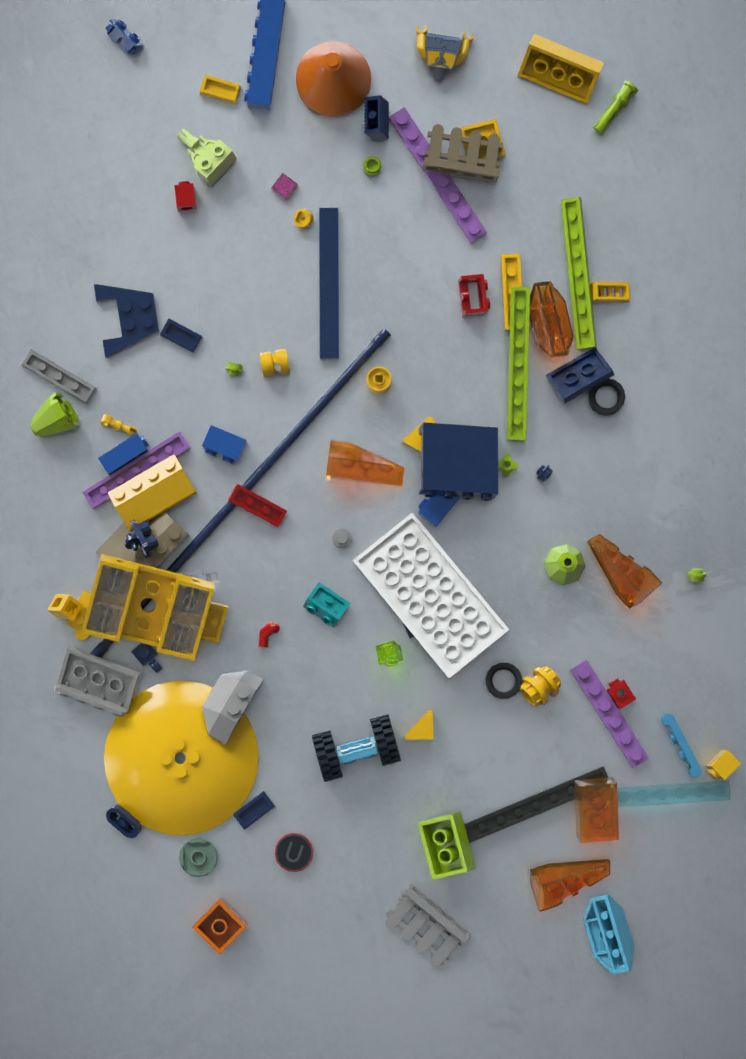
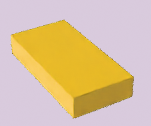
M204 75L199 93L236 104L241 85Z

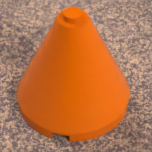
M333 41L316 45L302 57L297 67V91L303 103L309 109L311 108L319 113V115L326 117L348 115L357 110L363 104L364 98L369 94L371 72L367 60L356 48L346 43Z

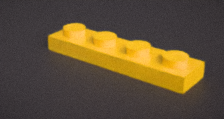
M501 254L505 331H510L511 287H522L520 254Z

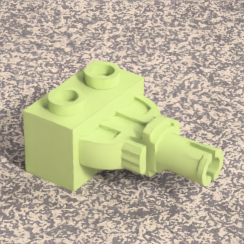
M183 128L181 130L183 134L179 132L177 138L189 147L187 153L192 158L193 167L197 174L212 186L237 158L234 152L220 139L217 142L209 139L206 140L203 136H200L198 139Z

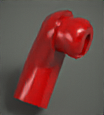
M269 622L260 629L258 647H268L269 636L279 632L280 627L277 623Z

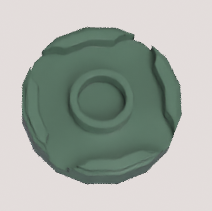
M191 839L180 850V865L191 876H206L217 865V850L206 839Z

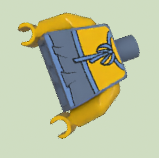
M426 25L425 30L421 32L419 31V26H416L417 50L421 59L427 63V66L434 67L433 78L444 79L445 69H453L454 66H459L467 57L474 34H472L471 38H466L465 31L462 38L428 33Z

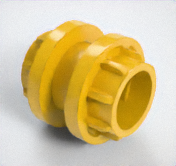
M546 666L534 669V677L526 676L522 680L523 684L520 688L524 698L536 707L546 705L549 702L547 696L550 694L555 697L559 694V688L561 687V681L557 674Z

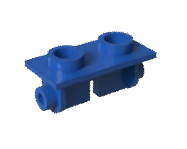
M109 20L112 25L109 24L105 28L107 34L116 42L122 38L123 40L119 45L128 54L134 55L137 52L136 47L144 46L140 42V37L134 32H130L122 20Z

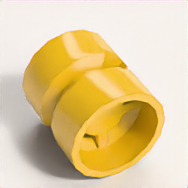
M286 349L275 350L274 354L270 351L260 353L264 378L274 376L276 372L280 375L290 373Z
M380 366L372 368L367 374L368 389L377 395L386 393L391 387L392 378L390 372Z

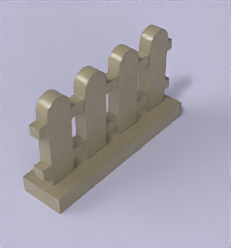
M440 124L434 125L432 132L428 131L427 137L431 138L429 150H425L424 156H428V158H424L422 170L497 182L500 170L496 169L500 167V162H497L498 149L503 148V143H499L500 137L497 134H491L488 141L481 140L479 131H472L469 138L462 137V130L458 127L453 128L450 135L443 134L444 128ZM442 140L449 141L448 153L441 152ZM461 143L468 144L466 156L459 155ZM480 146L487 147L485 160L478 159Z

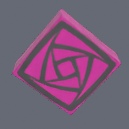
M282 173L271 189L287 200L298 186V183Z

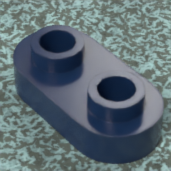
M113 805L106 812L107 821L127 838H135L141 832L142 826L140 822L122 806Z

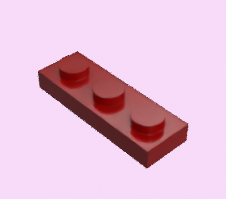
M237 483L227 499L276 527H279L287 513V510Z

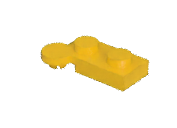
M85 590L78 600L82 607L75 620L70 621L68 619L66 622L67 625L75 629V636L81 641L88 639L90 636L81 633L91 593Z

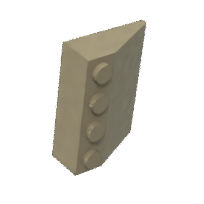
M163 512L148 521L152 533L145 535L144 538L155 535L159 545L155 549L150 550L151 556L145 558L139 545L137 551L126 549L124 541L127 539L126 535L128 533L133 535V533L129 531L124 522L96 553L100 557L101 554L160 568L190 535L167 513Z

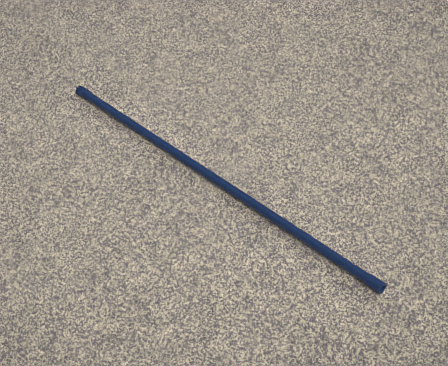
M382 328L374 336L369 345L242 485L243 487L251 490L372 354L391 336L385 328ZM227 501L166 570L177 573L237 505ZM145 598L142 600V609H144L150 603V601L152 600L151 598ZM103 639L90 654L101 658L115 641Z

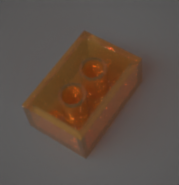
M613 778L574 780L576 837L580 843L619 840L617 782Z

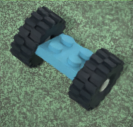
M389 714L370 719L374 737L336 746V748L331 730L312 735L324 782L343 777L340 764H352L356 759L360 758L370 759L375 756L374 754H378V752L382 766L401 761Z

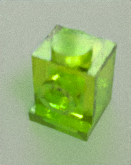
M395 641L376 645L380 665L395 666L398 662L403 661L401 646Z

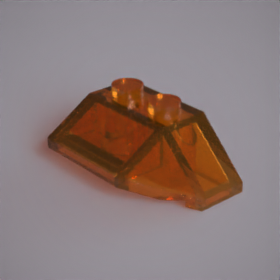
M551 281L534 283L530 294L529 319L535 344L551 358L567 356L574 335L565 299L553 287Z

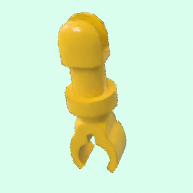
M106 414L101 419V425L115 428L117 432L120 430L129 436L135 435L134 432H137L135 427L123 424V421H116Z

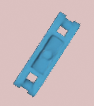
M664 714L661 717V723L668 726L671 732L669 734L671 741L674 745H678L680 749L678 754L683 762L686 761L689 766L688 774L691 777H699L702 774L701 767L674 716Z

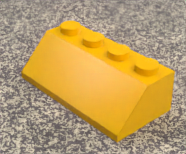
M534 34L517 76L587 104L604 62Z
M175 455L170 456L108 492L129 531L133 529L130 521L135 520L137 524L145 521L148 522L196 494L194 487Z

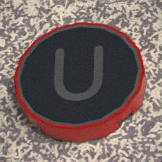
M291 833L285 835L276 845V861L286 871H302L309 866L313 859L312 844L308 838L301 834Z

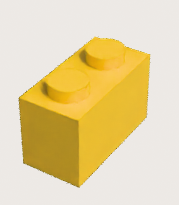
M722 749L706 765L709 768L707 772L714 779L726 780L741 763L728 750Z

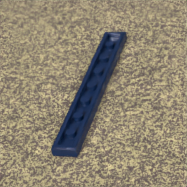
M319 208L320 359H339L338 208Z

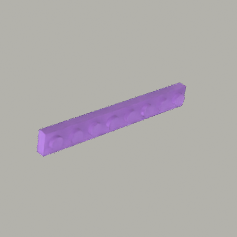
M404 107L389 116V120L422 169L424 158H428V156H424L425 150H429L430 145ZM423 170L470 243L487 234L486 229L449 174Z

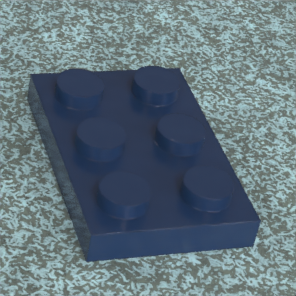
M592 348L548 373L546 377L563 402L567 403L614 376V372L596 348Z

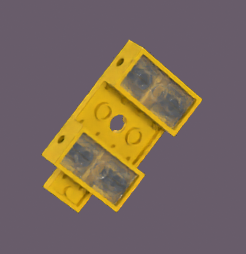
M101 554L81 633L119 642L120 638L155 646L157 647V652L195 661L200 639L215 643L219 642L228 605L211 601L214 592L213 582ZM145 598L153 599L156 603L155 609L150 612L144 611L141 607L142 600Z

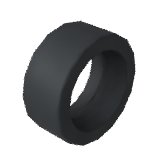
M609 378L590 389L588 395L589 405L593 411L600 415H613L624 404L625 390L619 382ZM603 386L614 388L618 394L617 403L611 408H603L596 401V392Z
M498 663L492 666L485 678L488 691L499 699H509L515 696L520 691L522 685V675L519 669L510 663ZM499 670H509L515 677L514 687L508 692H500L494 688L492 679Z

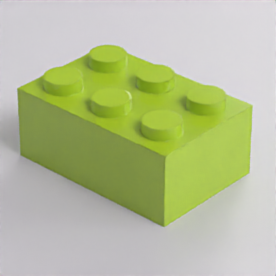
M461 811L426 819L418 823L432 880L468 872L476 868Z

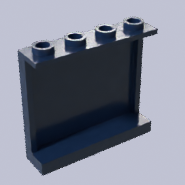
M427 422L421 424L419 427V435H421V489L419 494L429 498L438 495L446 499L462 497L464 500L481 498L482 501H491L498 495L497 427Z

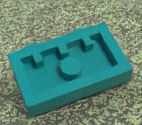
M319 582L306 599L303 607L310 614L322 619L325 624L335 627L351 603Z

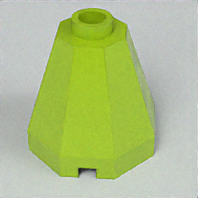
M55 392L49 396L31 420L32 426L30 428L34 435L46 437L73 430L80 426V423L76 422L79 419L78 415L68 400L63 401L61 399L63 397L61 393Z
M568 544L552 548L544 562L548 578L561 585L578 581L586 567L581 551ZM565 560H568V561H569L568 564H569L570 566H566V565L564 564V561H565Z

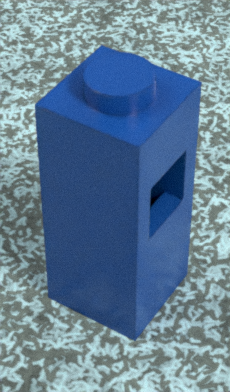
M136 433L98 459L108 475H111L148 452L146 447L149 444L144 436L139 437Z

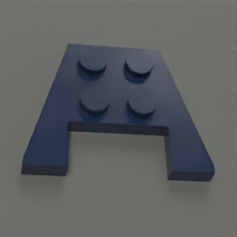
M94 284L97 303L110 300L117 301L122 337L103 340L105 358H109L113 354L123 351L127 347L159 332L153 293Z

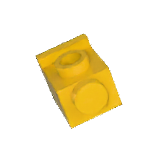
M56 594L47 611L58 619L74 621L82 604L70 595Z

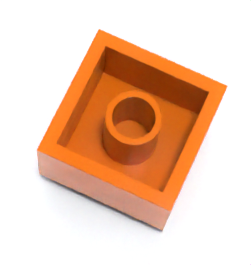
M220 898L192 928L220 955L248 924Z

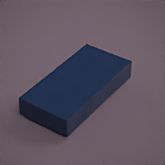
M168 318L160 333V336L192 353L195 352L202 339V336L170 318Z
M263 791L235 812L233 816L245 830L273 809L275 805Z

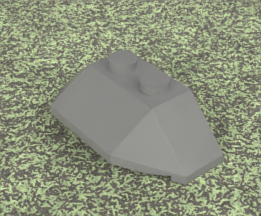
M248 670L221 674L202 706L209 736L226 745L264 679Z

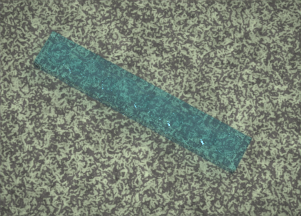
M729 780L613 788L614 807L731 800Z

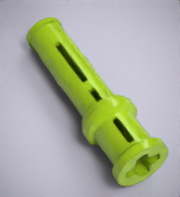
M624 81V86L618 93L614 94V100L593 126V129L599 134L604 133L619 111L629 104L628 101L633 94L638 92L637 87L629 81Z

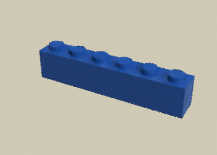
M258 0L257 10H260L259 17L256 16L255 18L257 35H253L252 46L255 47L254 53L250 54L249 64L252 65V71H248L247 83H250L249 90H245L244 101L247 102L248 108L271 110L286 0Z

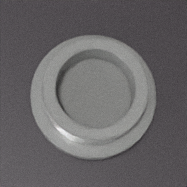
M338 529L335 531L333 542L337 547L345 548L350 545L352 536L348 530Z

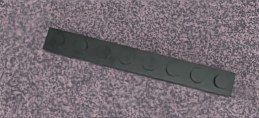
M604 766L465 823L469 843L611 785Z

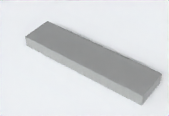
M32 349L21 364L24 368L85 404H88L97 389Z

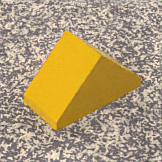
M430 709L410 729L404 738L406 740L434 739L433 711Z

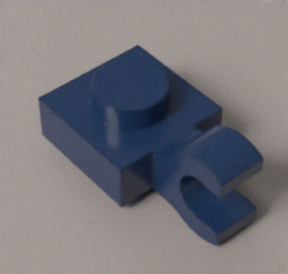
M140 643L131 651L142 666L149 664L155 673L163 669L155 659L159 654L151 645Z

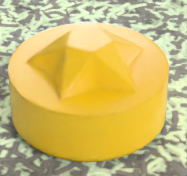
M307 209L296 211L294 214L296 226L308 228L312 225L314 217L311 211Z

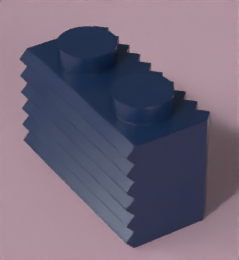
M381 95L365 97L364 133L372 140L388 139L389 102Z

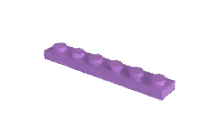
M178 432L82 493L92 509L110 499L108 492L170 456L175 455L177 457L189 450L190 447L181 432Z
M585 660L570 670L631 767L634 768L649 758L589 662Z

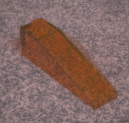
M330 441L326 478L402 487L403 466L353 443Z
M601 534L587 541L616 595L629 609L640 604L662 584L649 568L639 566L633 561L634 558L629 555L627 557L619 552V547Z
M610 860L550 863L530 869V885L538 910L541 912L562 904V899L572 894L574 897L579 894L578 890L584 886L591 887L609 876Z

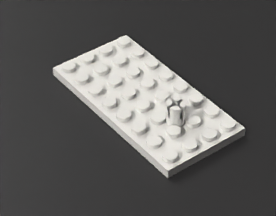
M413 513L353 560L449 680L510 631Z

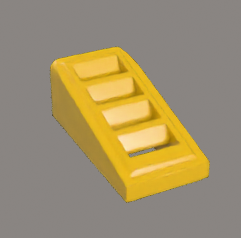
M592 282L590 284L592 303L630 301L629 282ZM619 287H622L623 297H620ZM604 288L607 290V297L604 296ZM612 288H614L615 297H612Z

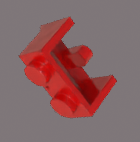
M484 274L461 276L458 279L462 317L486 314L488 309H490V299L486 297L488 281L484 279ZM468 283H477L478 309H471Z

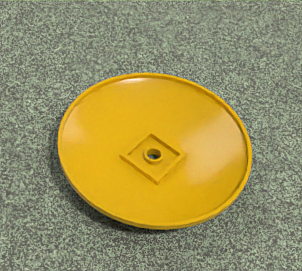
M171 681L150 687L133 698L130 711L125 716H117L108 733L104 764L110 789L120 806L134 816L141 825L156 832L178 836L199 834L211 830L227 821L241 808L254 786L258 772L259 751L253 727L244 713L226 745L209 736L202 710L203 704L213 689L209 685L193 681ZM179 752L184 753L186 756V760L182 764L175 761V755Z

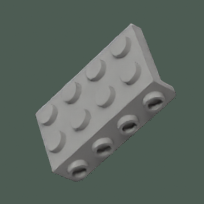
M68 647L58 682L54 685V690L61 696L76 698V701L80 703L92 704L94 708L108 710L115 716H125L130 711L141 673L76 648Z

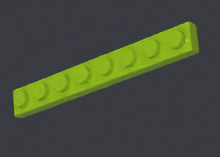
M581 197L563 199L561 204L577 350L597 348Z
M511 287L507 440H526L530 287Z

